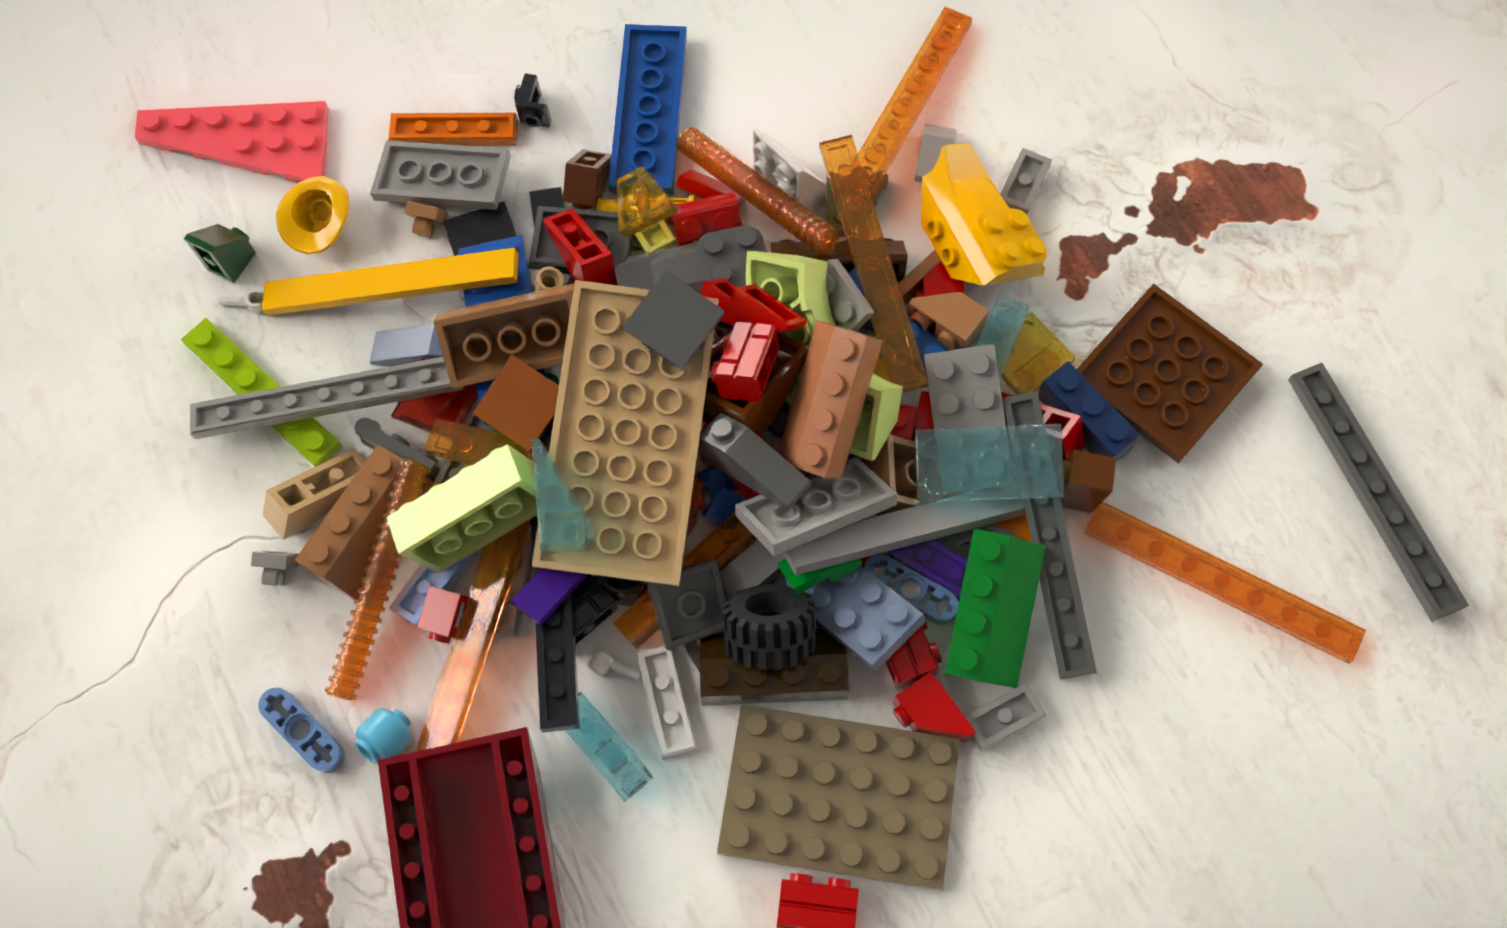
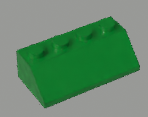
M974 529L944 674L1012 688L1018 687L1045 545L1008 535Z

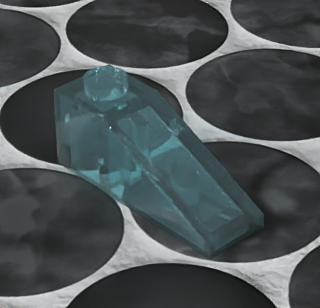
M998 293L976 346L995 344L999 378L1003 373L1030 311V305Z
M539 438L531 439L540 551L544 554L589 550V541L595 540L593 518H587L585 510Z
M580 691L578 693L580 729L565 731L622 800L626 802L654 777L637 754Z

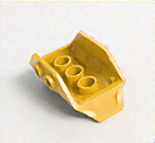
M971 143L947 144L941 147L936 165L931 172L922 177L921 225L950 277L986 286L1043 276L1046 269L1043 262L1047 258L1044 243L1029 221L1027 214L1022 210L1008 207Z

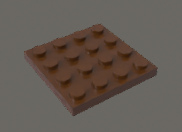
M1153 283L1080 364L1077 370L1140 435L1179 464L1259 371L1263 363Z

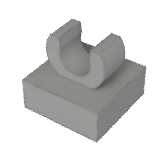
M271 550L252 552L251 566L264 567L261 580L262 585H283L286 577L285 570L298 568L299 564L295 559L299 554Z

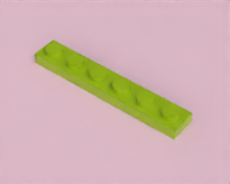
M204 318L180 339L186 347L237 395L280 387L207 318ZM315 418L270 425L314 467L329 460L342 447L341 443Z

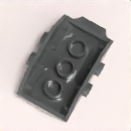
M738 226L707 233L695 243L682 246L674 244L663 250L629 256L626 261L615 266L614 270L618 286L651 290L663 272L667 270L700 293L705 281L726 278L737 287L746 286L747 251L767 252L759 229L752 226ZM718 323V324L716 325V326H719V327H722V328H726L725 326L721 325L720 323Z

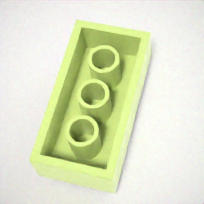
M508 444L494 449L487 457L474 465L461 469L454 477L442 484L433 486L429 492L412 502L403 504L398 511L387 517L398 554L437 573L444 571L540 514L546 475L544 469Z

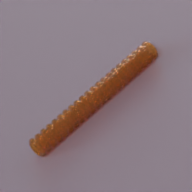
M688 127L680 133L677 139V148L681 153L728 186L743 199L747 200V202L767 215L790 234L801 240V242L817 254L826 255L834 249L839 239L837 229L824 222L823 219L783 192L779 187H776L772 182L743 163L697 128Z
M405 459L399 463L402 469L396 472V476L399 478L398 481H394L392 484L395 490L389 493V497L392 499L391 502H387L385 505L388 511L382 514V518L385 520L383 524H379L378 529L381 532L380 535L376 534L375 536L377 544L372 545L371 550L374 553L373 556L368 557L370 565L365 567L366 577H362L360 581L363 583V586L357 590V593L360 594L359 599H354L353 602L356 608L350 611V615L353 616L352 620L346 623V626H349L348 632H343L342 635L346 637L345 641L339 644V648H342L341 653H337L335 656L338 659L337 665L333 664L331 668L335 670L334 674L328 677V681H331L329 687H325L324 691L327 692V695L348 701L357 699V695L354 693L356 689H360L359 678L364 677V673L361 671L363 667L368 665L365 659L366 656H371L370 645L375 644V640L372 638L374 634H378L379 629H376L377 623L382 622L380 613L386 610L383 604L384 601H389V597L386 595L388 591H392L393 586L390 583L391 580L396 579L394 571L400 567L397 564L398 559L403 558L402 555L398 554L387 517L398 511L403 504L412 502L419 495L422 496L424 494V490L421 488L422 485L427 484L428 480L425 479V476L431 472L428 466L416 461Z

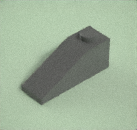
M720 413L700 434L699 442L706 463L787 510L811 486L808 478L751 429L723 413Z

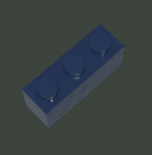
M1069 361L1043 380L1038 392L1040 401L1044 405L1081 416L1086 443L1085 448L1088 452L1113 457L1118 462L1132 450L1141 435Z

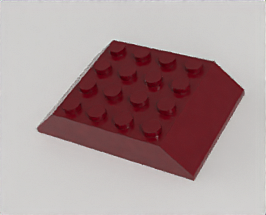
M528 727L378 760L400 928H566L541 774Z

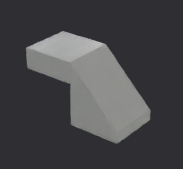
M925 124L914 181L922 182V177L932 171L940 156L941 147L947 144H954L957 129Z
M758 540L731 561L720 574L727 600L731 595L737 594V591L774 581L781 573L777 563L786 558L784 553L773 556Z

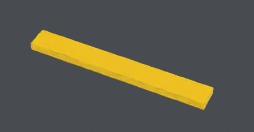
M515 248L267 281L264 287L262 311L267 316L517 283L519 253Z

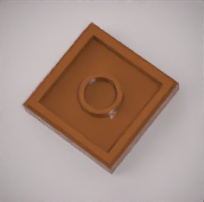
M511 354L472 414L533 453L554 421L559 385Z

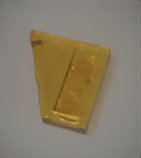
M643 166L617 179L619 232L626 238L678 212L676 205L652 174Z
M1031 312L1025 320L1003 370L1001 379L1017 395L1038 391L1043 380L1067 361L1073 364L1076 357Z

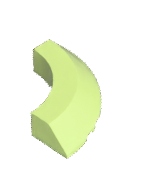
M747 251L746 286L758 285L808 320L805 327L778 333L809 346L817 320L835 325L827 294L826 261L799 255ZM802 369L785 399L790 406H792ZM873 373L849 453L870 461L876 459L898 421L902 386L891 383Z

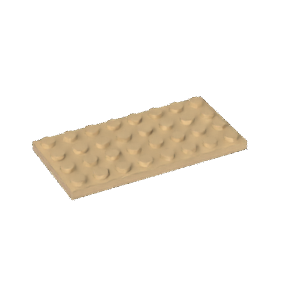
M575 280L532 560L533 568L680 587L715 328L681 372L623 330V325L650 290ZM705 297L718 306V299Z

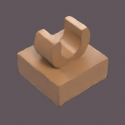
M407 201L405 214L415 219L412 233L426 238L432 237L434 223L444 225L443 221L447 220L448 213L439 207Z

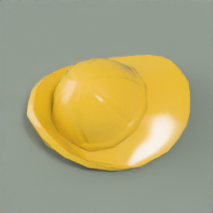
M326 176L308 178L292 187L283 196L276 211L277 230L284 243L290 248L307 255L324 252L336 242L347 219L349 210L347 189L338 181Z

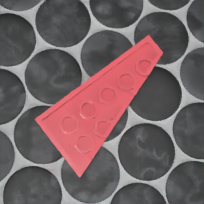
M325 101L137 110L134 137L141 145L170 152L181 151L192 154L194 158L202 160L210 158L218 160L223 165L263 175L271 173L283 176L286 180L297 183L298 180L303 181L312 177L325 176L329 108Z

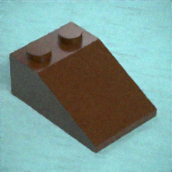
M777 332L780 349L759 402L743 401L741 398L738 400L723 399L719 396L716 383L712 382L711 367L709 369L702 420L710 424L720 413H723L760 436L775 420L804 365L809 346Z

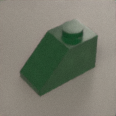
M220 224L187 233L184 237L186 243L208 271L232 283L236 282L256 254L249 243V236L236 227H232L230 230Z

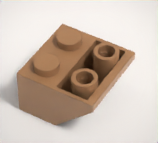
M962 292L912 298L908 304L907 313L911 316L909 318L911 321H917L925 331L927 330L950 351L975 347L979 343L989 310Z

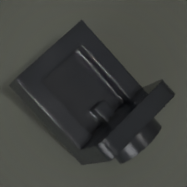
M524 73L521 85L516 86L514 101L520 123H525L531 127H550L551 117L548 105L539 103L541 90L537 75Z

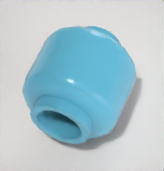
M379 708L357 728L356 737L358 741L355 743V746L373 764H377L379 759L397 756L411 742L412 736L408 728L411 722L398 709L392 712L385 708Z

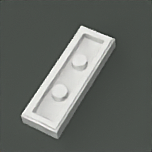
M663 645L636 652L662 760L697 751V744L673 648L666 650Z

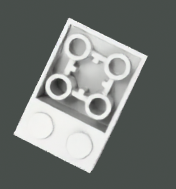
M756 127L753 130L754 187L763 197L768 196L784 217H790L799 224L826 201L827 184L782 143Z

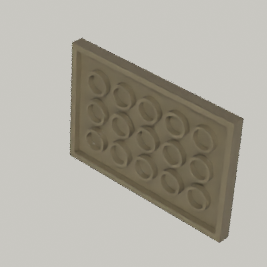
M741 704L717 854L942 891L960 739Z

